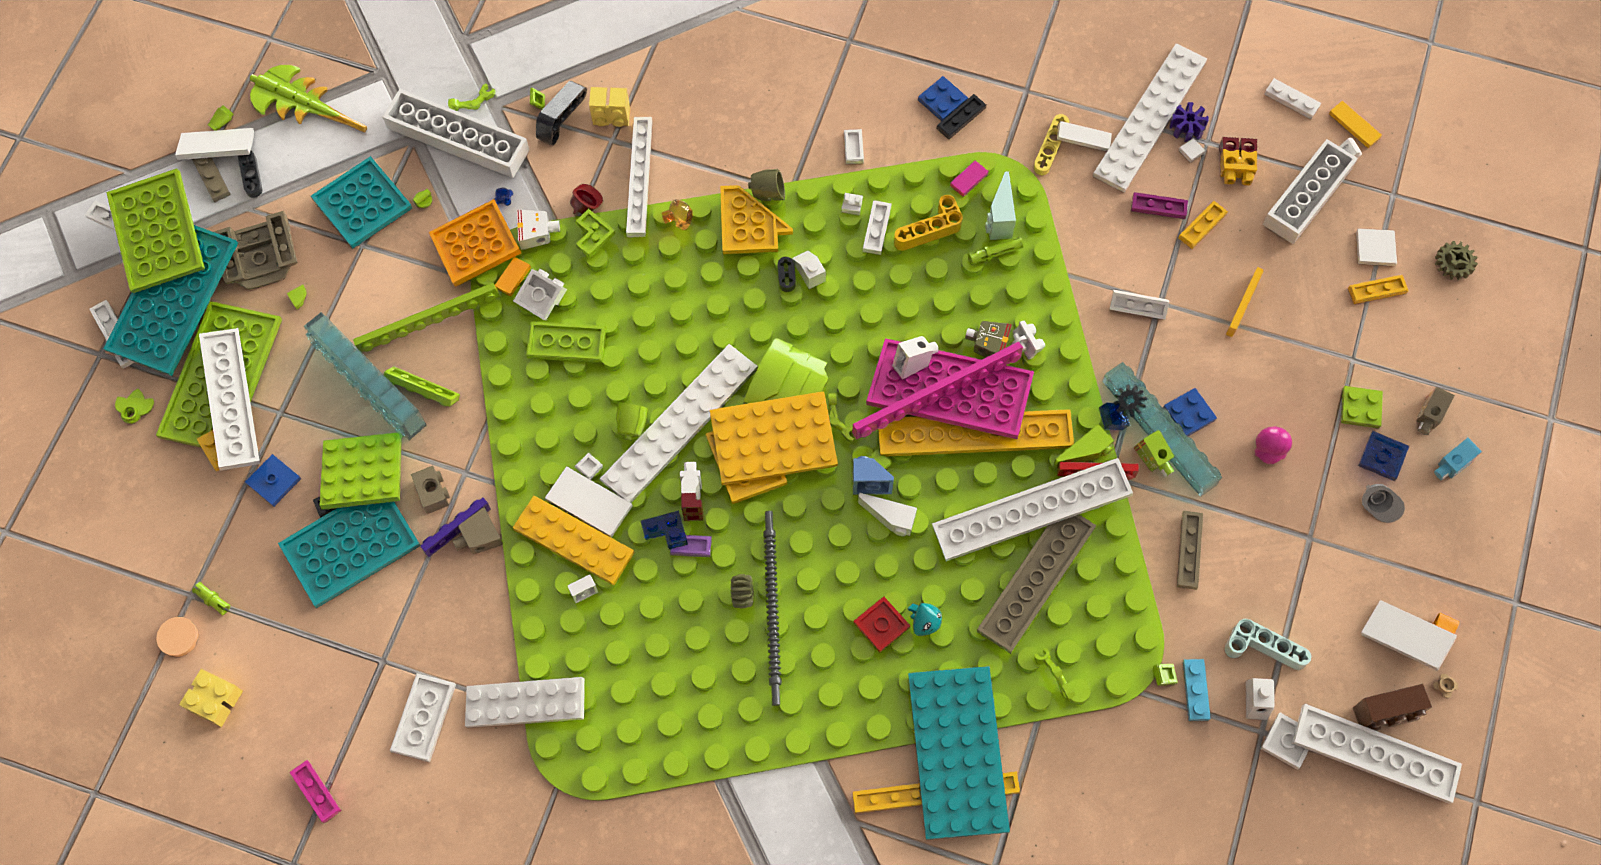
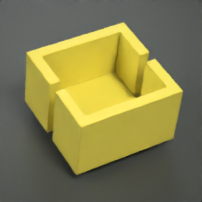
M591 87L589 108L593 125L605 126L612 124L617 127L629 126L630 105L627 88H610L609 105H606L607 88Z
M200 669L191 684L194 687L193 690L188 689L179 705L187 711L222 727L231 712L222 705L223 701L229 706L234 707L243 691L236 685Z

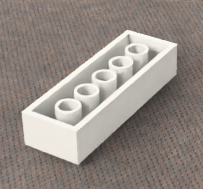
M1326 139L1267 214L1262 225L1294 244L1352 170L1358 158Z

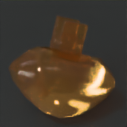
M673 199L669 210L662 212V217L665 224L675 220L676 227L687 230L693 218V210L684 201Z

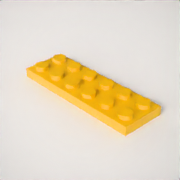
M536 496L532 497L513 526L514 531L612 585H615L635 553L633 549Z

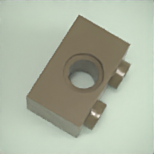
M433 466L411 474L422 506L427 514L449 506L447 499L450 496L446 487L442 488L440 482L444 480L440 471H436ZM430 487H436L434 491L428 492Z

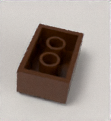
M1419 684L1366 697L1356 704L1353 710L1359 725L1377 731L1387 724L1388 727H1394L1401 724L1400 722L1407 720L1408 723L1417 721L1421 716L1427 714L1426 711L1432 708L1424 685Z

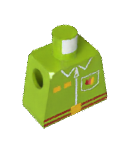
M1160 430L1147 436L1133 447L1150 471L1153 472L1159 468L1164 477L1174 472L1169 464V461L1174 458V454Z

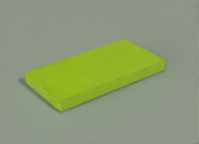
M531 322L526 357L529 359L602 363L606 326Z

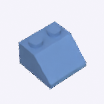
M866 456L853 458V494H892L894 477L873 458Z

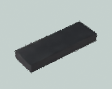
M973 94L941 121L936 129L946 138L951 139L986 109L987 104Z

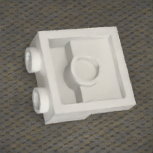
M531 269L513 301L541 319L547 320L555 304L558 305L567 289L563 287L565 283L556 278L554 280L549 279V274L542 269H539V271Z

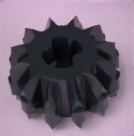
M1126 385V391L1119 388L1122 394H1115L1114 397L1119 400L1113 402L1115 406H1119L1116 411L1118 413L1123 411L1124 417H1127L1130 413L1132 418L1135 417V411L1139 415L1142 414L1139 408H1146V405L1141 402L1147 401V398L1142 396L1144 391H1138L1136 385L1133 386L1132 390L1130 385ZM1132 398L1134 403L1128 404L1126 400Z

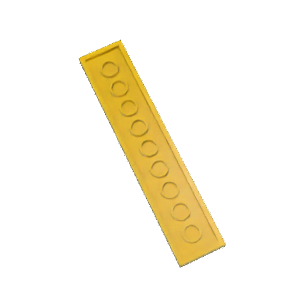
M1070 410L1025 411L1018 439L917 416L904 417L901 420L889 423L883 429H878L880 456L885 455L886 457L1070 448L1074 444Z

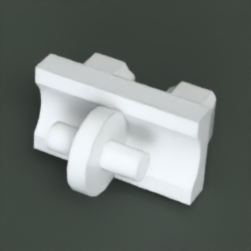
M1021 321L1019 326L1013 330L1015 340L1012 342V345L1020 342L1023 346L1022 351H1024L1028 360L1033 359L1045 347L1042 339L1036 340L1034 338L1036 334L1034 324H1026L1025 321Z

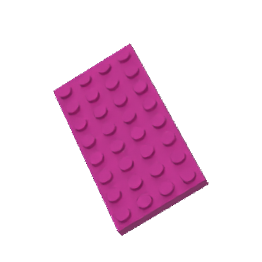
M885 338L866 405L884 409L980 361V359L939 350L937 353L932 354L930 363L926 368L902 379L892 366L898 343L901 342ZM1005 365L1001 370L993 371L985 378L977 379L969 386L961 387L951 395H945L935 403L927 404L919 411L911 412L908 415L1018 439L1034 371Z

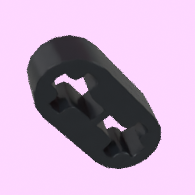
M782 257L777 264L779 287L784 292H791L796 286L794 261L790 257ZM785 263L788 265V271L784 270ZM785 277H789L790 285H786Z

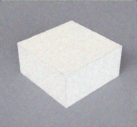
M591 575L568 585L575 603L598 593Z

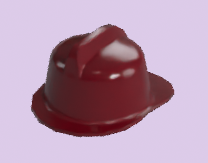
M580 184L573 190L570 204L574 208L573 214L577 212L583 214L588 209L591 211L597 209L602 204L603 197L593 186Z

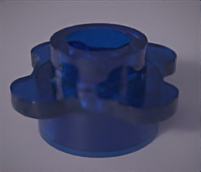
M504 187L498 188L495 191L496 198H494L497 205L505 204L509 206L513 191Z

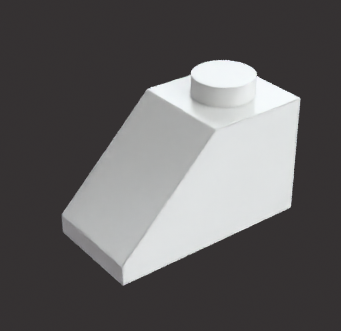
M806 251L792 258L794 265L809 289L825 282L826 271L817 256Z

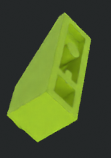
M1098 424L1057 457L1053 467L1057 469L1060 462H1088L1097 460L1102 455L1105 457L1113 450L1111 447L1114 440Z

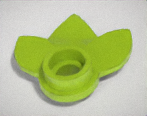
M139 389L134 390L127 399L117 397L115 402L116 410L121 413L122 420L127 424L136 423L141 416L148 414L154 405V399H145Z

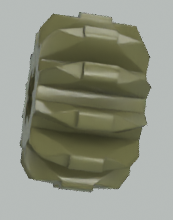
M738 574L731 579V598L735 608L751 607L754 603L753 580L750 575Z

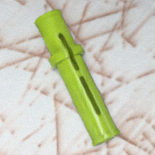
M1018 237L991 247L985 246L982 250L968 253V260L971 265L985 260L990 261L996 256L1022 249L1023 241Z

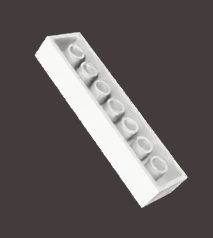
M399 89L382 116L387 129L511 178H514L530 150L527 139L401 89Z

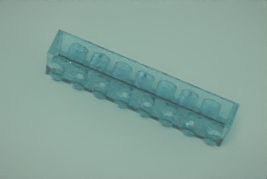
M322 312L304 325L307 331L305 335L311 341L310 344L317 351L320 350L328 363L331 362L335 370L340 375H344L346 381L353 388H357L361 397L364 400L367 399L371 407L377 413L380 412L383 415V419L389 425L392 424L395 427L394 430L401 437L405 436L408 440H411L427 426L419 410Z

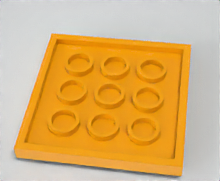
M494 199L429 232L455 287L521 254Z

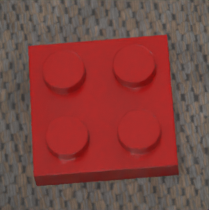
M885 596L853 622L879 653L910 629V624Z

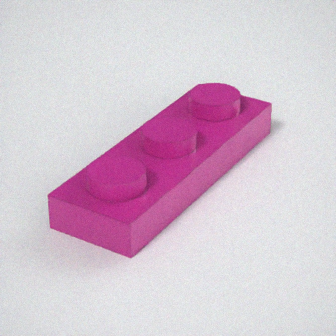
M308 760L290 771L291 776L321 822H327L342 811Z

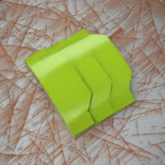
M776 338L767 350L745 396L744 404L822 392L829 380L825 372L828 363Z

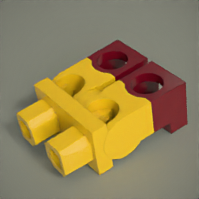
M1222 137L1219 144L1221 157L1220 177H1224L1225 184L1231 185L1235 184L1236 178H1242V184L1250 186L1257 171V139L1241 138L1239 142V138Z

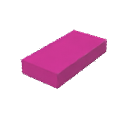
M975 160L950 183V186L964 197L988 175L989 171Z

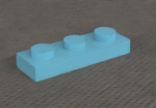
M1184 659L1183 671L1188 720L1209 721L1211 718L1204 659Z

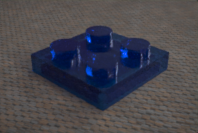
M1372 431L1358 466L1396 481L1409 446Z

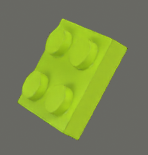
M1344 386L1342 388L1341 423L1379 429L1382 423L1383 391Z

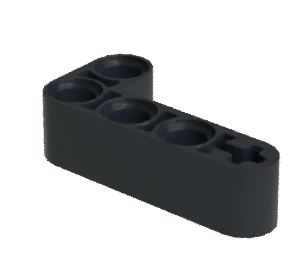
M569 81L539 113L536 120V138L550 145H555L559 138L560 125L585 99L587 88Z

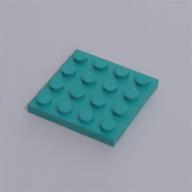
M371 156L311 195L312 200L352 249L413 209L410 202Z

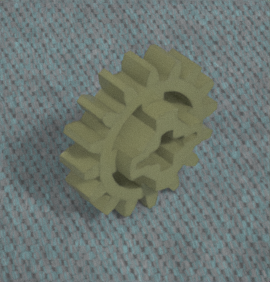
M1452 241L1450 245L1445 243L1443 247H1440L1435 256L1438 259L1435 265H1440L1438 271H1444V277L1450 275L1451 280L1454 277L1461 280L1462 277L1468 278L1475 271V267L1478 265L1475 261L1478 257L1472 255L1475 252L1474 250H1468L1469 245L1464 247L1461 241L1458 245H1456L1455 241Z

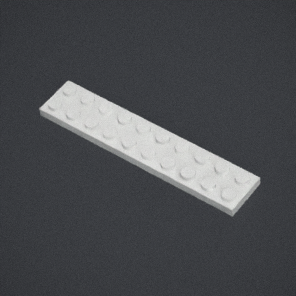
M1177 43L1175 44L1094 171L1093 177L1125 193L1175 113L1176 107L1180 105L1204 67L1207 58Z
M728 344L600 478L601 482L619 497L632 503L711 419L710 410L722 408L757 371L758 366Z
M1119 458L932 523L944 558L946 561L1133 496V491Z

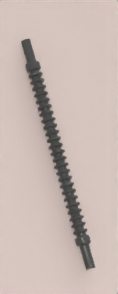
M765 511L763 537L766 538L764 540V543H766L764 545L766 549L764 551L766 554L764 558L767 560L765 561V565H767L765 567V570H767L765 572L767 576L765 580L768 582L765 584L768 587L765 591L768 592L766 594L768 598L766 600V603H768L766 608L769 609L766 612L769 614L767 616V620H769L767 622V625H769L767 636L770 637L767 640L770 642L768 644L770 648L768 650V653H770L768 664L771 665L768 668L771 670L769 676H771L769 678V685L772 691V706H780V685L782 684V679L779 677L781 675V672H779L781 667L778 665L781 662L778 659L781 656L778 655L780 653L778 649L780 647V644H778L780 639L777 636L780 634L777 632L779 630V627H777L779 625L777 621L779 616L776 615L779 613L776 610L779 606L776 604L778 602V599H776L778 597V594H776L778 589L775 588L778 585L775 582L777 581V577H775L777 575V572H775L777 567L774 566L777 563L774 560L777 558L774 555L776 553V550H774L776 548L774 544L776 542L774 539L776 531L773 530V512Z

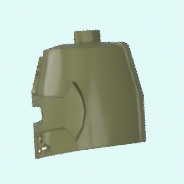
M765 169L751 175V182H748V188L752 190L754 198L764 201H771V198L774 201L785 200V186L780 170Z

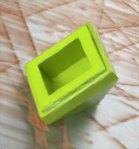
M530 88L529 104L543 110L545 107V94Z

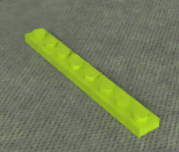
M491 283L354 338L353 341L361 353L368 352L381 344H388L391 340L405 337L416 330H423L426 326L440 323L443 319L457 316L468 309H475L483 303L492 302L500 297V294L494 283Z

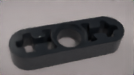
M250 150L249 155H238L244 190L249 197L256 198L261 195L263 189L257 158L253 151ZM247 156H249L248 159L250 164H247V162L245 161ZM249 170L255 171L254 175L250 177L246 176V173ZM252 182H253V184L255 185L253 191H251V190H252V185H251Z

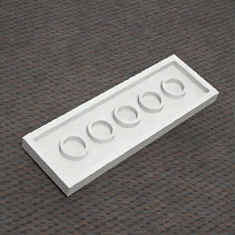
M583 677L467 686L465 727L584 719L585 679Z

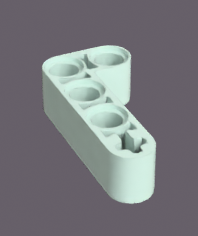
M1242 619L1237 623L1224 648L1225 653L1229 657L1238 658L1247 649V646H1250L1295 670L1303 669L1311 661L1309 650L1250 619ZM1241 626L1248 630L1247 634L1240 630ZM1258 636H1263L1267 643H1262ZM1232 643L1237 644L1240 647V651L1234 650ZM1277 646H1282L1285 649V653L1280 652Z

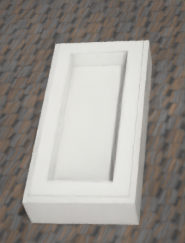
M862 129L844 130L846 164H864Z

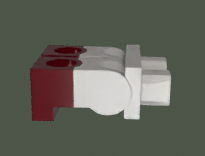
M685 462L684 471H680L684 521H704L702 501L699 500L701 496L700 489H702L700 470H696V462Z

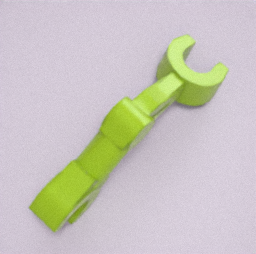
M485 83L482 85L479 96L476 99L459 102V100L451 98L448 99V106L455 111H458L460 108L477 110L484 100L487 101L495 96V89L493 88L490 92H487L488 84Z
M836 393L828 394L830 425L840 430L848 442L853 443L854 438L849 436L853 426L848 424L846 426L840 422L836 411Z
M1043 648L1045 655L1043 657L1035 653L1036 663L1047 665L1057 680L1063 697H1067V699L1074 697L1075 693L1068 682H1066L1062 670L1051 661L1049 650Z

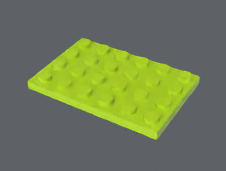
M177 168L106 192L129 289L132 293L205 269L181 173Z

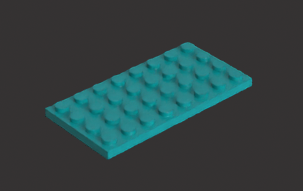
M194 225L205 269L136 293H131L103 349L172 376L238 242Z
M990 666L908 673L925 839L1009 833L1010 828Z

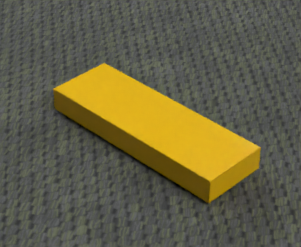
M1343 101L1329 112L1330 116L1367 148H1370L1382 136Z
M1213 201L1179 235L1178 239L1193 249L1227 215L1228 211Z
M1403 275L1349 285L1348 287L1353 304L1403 295L1409 291Z

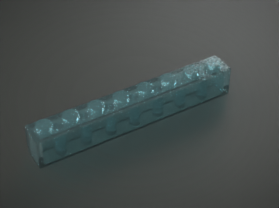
M1122 362L1105 374L1102 382L1113 395H1121L1122 393L1119 391V388L1126 391V385H1130L1131 390L1136 385L1138 391H1144L1142 396L1146 397L1147 401L1141 403L1145 404L1146 408H1139L1142 412L1140 415L1136 411L1134 412L1135 421L1148 436L1160 430L1174 454V458L1170 462L1200 497L1219 484L1222 476L1218 468L1213 467L1208 461L1206 454L1198 450L1193 439L1186 436L1181 425L1174 422L1168 410L1163 409L1158 403L1156 396L1150 394L1143 381L1136 378L1131 367L1126 366ZM1131 398L1130 400L1127 399L1126 402L1130 404L1134 403V400Z

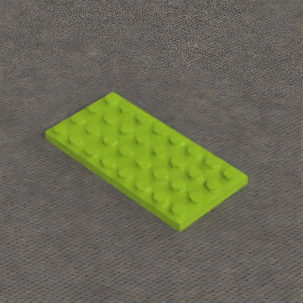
M210 301L156 436L160 439L202 448L197 438L213 430L199 334L238 328L251 402L282 318L272 314Z

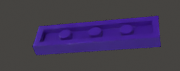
M483 497L480 500H475L470 505V508L458 513L449 524H444L440 527L439 532L427 537L420 547L428 558L461 533L458 526L484 507L487 512L491 510L488 502Z

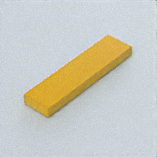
M1256 268L1226 335L1234 336L1263 274L1262 268Z

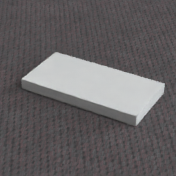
M253 128L181 133L175 154L177 160L249 155L254 130Z
M567 466L545 497L546 501L611 538L633 506L632 503Z
M1382 600L1379 601L1361 632L1362 636L1436 671L1439 670L1457 638L1456 634Z
M416 674L390 748L391 753L430 763L456 687L455 683Z

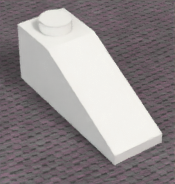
M859 493L858 503L890 531L899 536H910L917 508Z

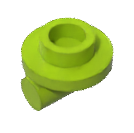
M425 189L418 192L412 200L417 207L427 208L432 203L431 192Z

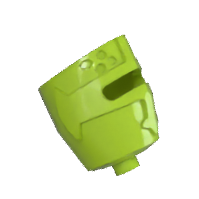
M618 403L616 413L617 433L625 436L626 440L640 437L646 424L648 409L639 405Z

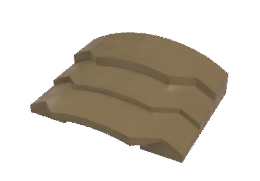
M284 211L265 216L266 222L234 231L227 227L214 231L238 242L223 273L225 284L238 283L249 290L266 286L285 279L290 267L298 263L289 222Z

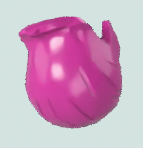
M1277 426L1261 430L1256 437L1255 456L1259 457L1266 464H1275L1281 459H1285L1287 453L1292 448L1291 435L1285 429Z

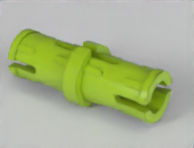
M199 582L195 585L199 589L193 587L192 592L203 599L204 604L212 606L221 615L228 612L224 608L230 609V604L222 600L217 592L211 591L203 583Z

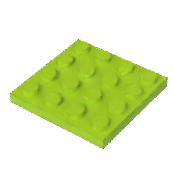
M400 432L324 440L320 490L321 509L400 501L402 439Z

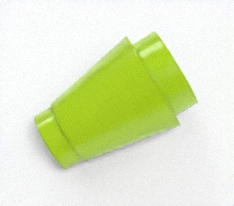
M222 105L220 108H217L207 125L214 131H217L231 121L234 114Z

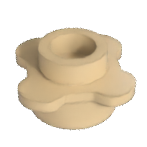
M1442 674L1440 680L1435 682L1433 687L1435 690H1439L1443 697L1449 698L1452 695L1451 693L1458 689V683L1447 674Z

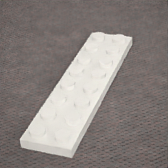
M236 328L199 334L219 470L258 465L260 460L239 330Z
M1302 705L1292 744L1448 804L1453 803L1461 771V763L1310 705Z

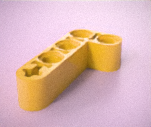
M944 195L940 198L938 206L939 215L898 228L894 235L895 248L903 251L959 232L963 216L954 197Z

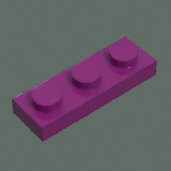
M1134 192L1131 211L1186 219L1188 200Z

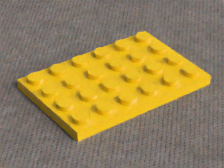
M824 391L710 410L722 485L838 466Z

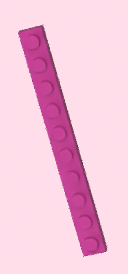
M1017 342L854 423L852 429L853 436L856 440L861 437H867L873 431L883 429L889 423L901 420L905 415L917 412L923 406L933 404L939 398L945 395L949 396L955 390L967 387L973 381L983 379L989 373L999 371L1009 363L1017 362L1022 356L1023 346L1020 342Z

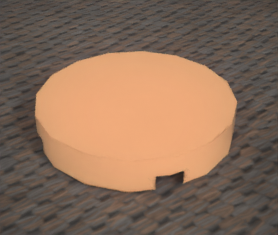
M174 617L161 625L157 632L156 640L158 647L163 653L169 656L181 657L194 649L199 633L197 627L189 619Z

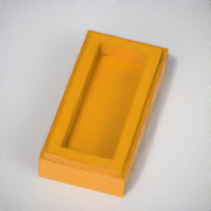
M514 257L495 284L496 288L512 296L530 270V264Z

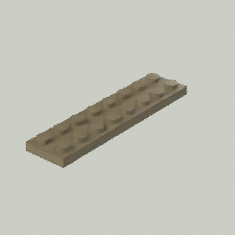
M1081 515L1048 525L976 632L1011 654L1094 531L1096 525Z

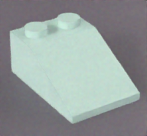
M1009 172L1004 173L991 205L990 213H987L985 230L986 233H989L990 240L1010 239L1013 236L1016 218Z

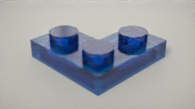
M679 510L641 520L645 540L665 535L669 550L688 545Z

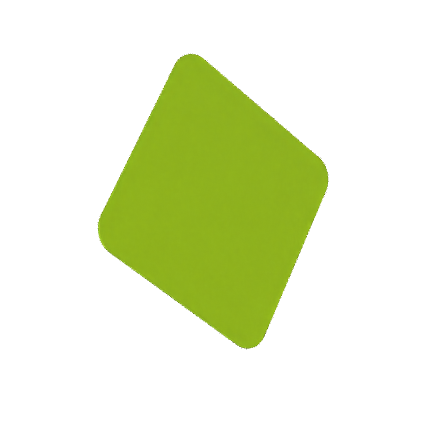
M975 152L784 183L785 200L774 201L771 198V201H764L755 198L793 228V235H778V252L723 254L721 193L647 205L645 237H627L628 208L594 213L615 230V235L591 258L576 247V243L587 234L576 224V220L580 216L551 220L559 221L560 232H550V242L548 244L521 250L518 227L510 230L521 251V254L515 257L530 264L531 268L512 296L499 291L500 297L492 302L478 305L473 311L520 682L583 677L585 679L584 719L525 724L531 757L541 774L554 787L570 796L584 800H611L915 744L908 673L990 666L997 729L1117 707L1136 698L1150 685L1155 678L1153 666L1162 662L1164 633L1128 497L1079 514L1095 524L1096 527L1011 654L976 631L1047 526L949 561L945 560L932 523L1062 478L1063 476H1057V469L1053 465L1055 459L1068 448L887 457L891 461V465L886 470L894 477L892 494L866 495L917 508L910 536H899L890 531L858 503L859 494H853V458L860 456L870 457L877 449L880 451L878 429L869 436L861 437L857 440L851 432L849 436L854 438V441L850 443L844 438L840 430L831 427L838 461L837 467L785 475L787 485L732 504L725 485H722L720 471L706 438V433L713 431L710 419L632 502V508L612 536L613 539L633 549L635 552L615 585L606 582L513 530V526L533 496L553 505L546 501V495L566 466L581 474L575 468V465L588 453L603 465V468L591 481L614 493L601 482L600 478L639 438L633 437L632 440H626L625 436L617 433L616 413L618 403L639 405L648 409L643 434L728 344L737 349L758 367L776 338L793 345L794 348L810 354V356L827 362L825 372L829 380L823 391L825 393L828 414L830 415L828 394L836 393L838 419L846 426L847 424L853 426L854 423L882 410V408L866 405V400L885 338L904 342L922 336L928 343L935 342L940 351L982 360L986 357L974 352L975 341L965 339L968 328L979 331L982 321L1012 324L1007 348L1015 340L1013 330L1019 326V322L1025 321L1026 324H1034L1036 328L1034 338L1036 340L1042 339L1045 343L1043 350L1038 352L1033 359L1028 360L1024 351H1022V356L1017 362L1007 364V366L1034 371L1025 411L1070 410L1074 443L1098 424L1111 437L1048 198L1038 178L1027 167L1004 155ZM976 160L989 171L988 175L963 197L950 186V183ZM1009 172L1016 218L1013 236L1010 239L990 240L989 233H986L985 230L987 213H990L991 205L1004 173ZM744 189L751 196H753L751 189ZM845 193L863 196L860 215L841 212ZM944 195L954 197L963 216L959 232L901 251L895 248L894 235L898 228L939 215L938 206L940 198ZM873 200L891 203L881 255L863 252ZM690 213H692V217H693V218L691 219V220H692L691 223H690V218H689ZM1018 237L1023 241L1022 249L996 256L990 261L985 260L971 265L968 260V253L982 250L985 246L991 247ZM806 251L817 256L826 271L825 282L809 289L794 265L796 278L794 290L784 292L780 289L777 265L780 258L790 257L792 259ZM513 258L472 278L471 291L491 283L495 285ZM787 263L784 264L785 271H788ZM531 269L536 271L542 269L549 274V279L554 280L556 278L565 283L563 287L567 289L558 305L555 304L547 320L541 319L513 301ZM785 277L786 285H790L789 277ZM531 322L606 326L602 363L527 358L526 352ZM755 373L722 408L744 404L745 396ZM905 415V417H915L913 415ZM1114 444L1111 447L1113 450L1104 457L1102 455L1097 460L1085 463H1105L1116 459ZM685 462H696V470H700L702 489H700L701 496L699 500L702 501L704 521H684L680 471H684ZM765 511L773 512V530L776 531V537L774 538L776 540L774 543L776 545V548H774L776 553L774 555L777 558L774 560L777 563L774 566L777 567L775 570L777 572L775 576L777 581L775 582L778 585L775 588L778 589L776 592L778 594V597H776L778 602L776 604L779 606L776 609L779 613L776 615L779 616V619H777L779 630L777 632L780 635L777 638L780 639L778 642L780 644V647H778L780 653L778 655L781 656L778 659L781 662L778 665L781 667L779 670L781 675L779 677L782 679V684L780 685V706H772V691L769 685V678H771L769 673L771 670L768 668L771 665L768 664L770 661L768 658L770 655L768 653V650H770L768 644L770 642L767 640L770 637L767 636L769 633L767 630L769 627L767 625L769 621L767 616L769 614L766 613L769 609L766 608L768 605L766 603L768 599L766 594L768 592L765 591L768 588L765 584L768 582L765 580L767 577L765 575V572H767L765 570L767 566L765 561L767 560L764 558L766 556L764 553L766 550L764 548V545H766L764 540L766 538L763 537ZM672 534L711 536L710 557L671 555ZM745 574L752 577L754 603L751 607L740 609L733 606L731 598V579L733 576ZM591 575L598 593L575 603L568 585ZM885 596L910 624V629L879 653L853 622ZM913 603L916 605L928 603L936 606L942 613L940 628L932 634L917 636L914 634L913 619H911L913 612L909 611L908 607ZM1043 648L1049 650L1051 661L1062 670L1066 682H1068L1075 693L1074 697L1070 699L1063 697L1058 686L1059 684L1047 665L1036 663L1035 653L1043 657L1045 656Z

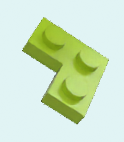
M589 209L576 220V224L587 233L576 243V247L589 258L615 235V230Z

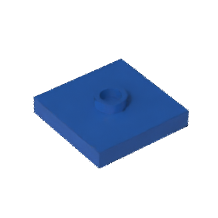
M272 454L245 483L275 507L301 480V477Z

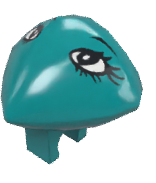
M913 603L908 607V610L913 612L911 619H913L914 634L917 636L932 634L940 628L942 613L936 606L928 603H921L920 605Z

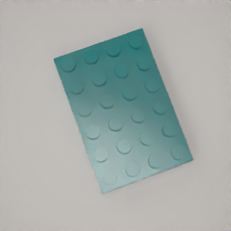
M395 502L337 508L278 543L316 609L421 546Z

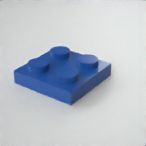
M944 76L918 96V101L941 121L968 99L965 94Z
M1196 388L1163 406L1164 411L1184 438L1217 419Z

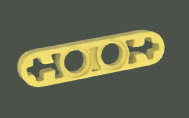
M1063 114L1054 117L1035 160L1034 171L1038 175H1046L1049 172L1062 143L1060 140H1051L1050 136L1053 134L1057 135V126L1060 121L1069 123L1068 117ZM1051 149L1053 154L1047 155L1044 153V150ZM1043 160H1045V166L1040 168Z

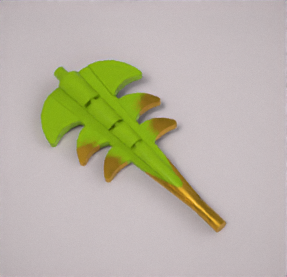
M278 65L270 68L264 75L260 74L257 77L252 74L249 80L255 83L250 92L251 103L254 109L262 115H265V111L271 103L277 101L276 110L282 120H285L289 110L295 107V117L298 124H301L304 117L310 112L351 126L364 133L367 130V126L350 119L319 100L328 91L327 87H317L306 93L307 88L315 83L314 78H299L289 83L291 78L300 72L299 67Z

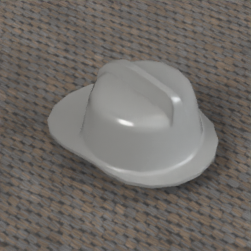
M1383 484L1366 486L1367 489L1362 497V505L1367 511L1381 522L1390 523L1401 518L1404 514L1405 506L1402 499L1395 492Z

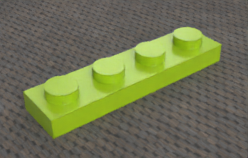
M395 366L384 372L383 379L388 380L391 384L399 385L410 392L421 394L426 399H433L443 406L450 407L459 401V393Z

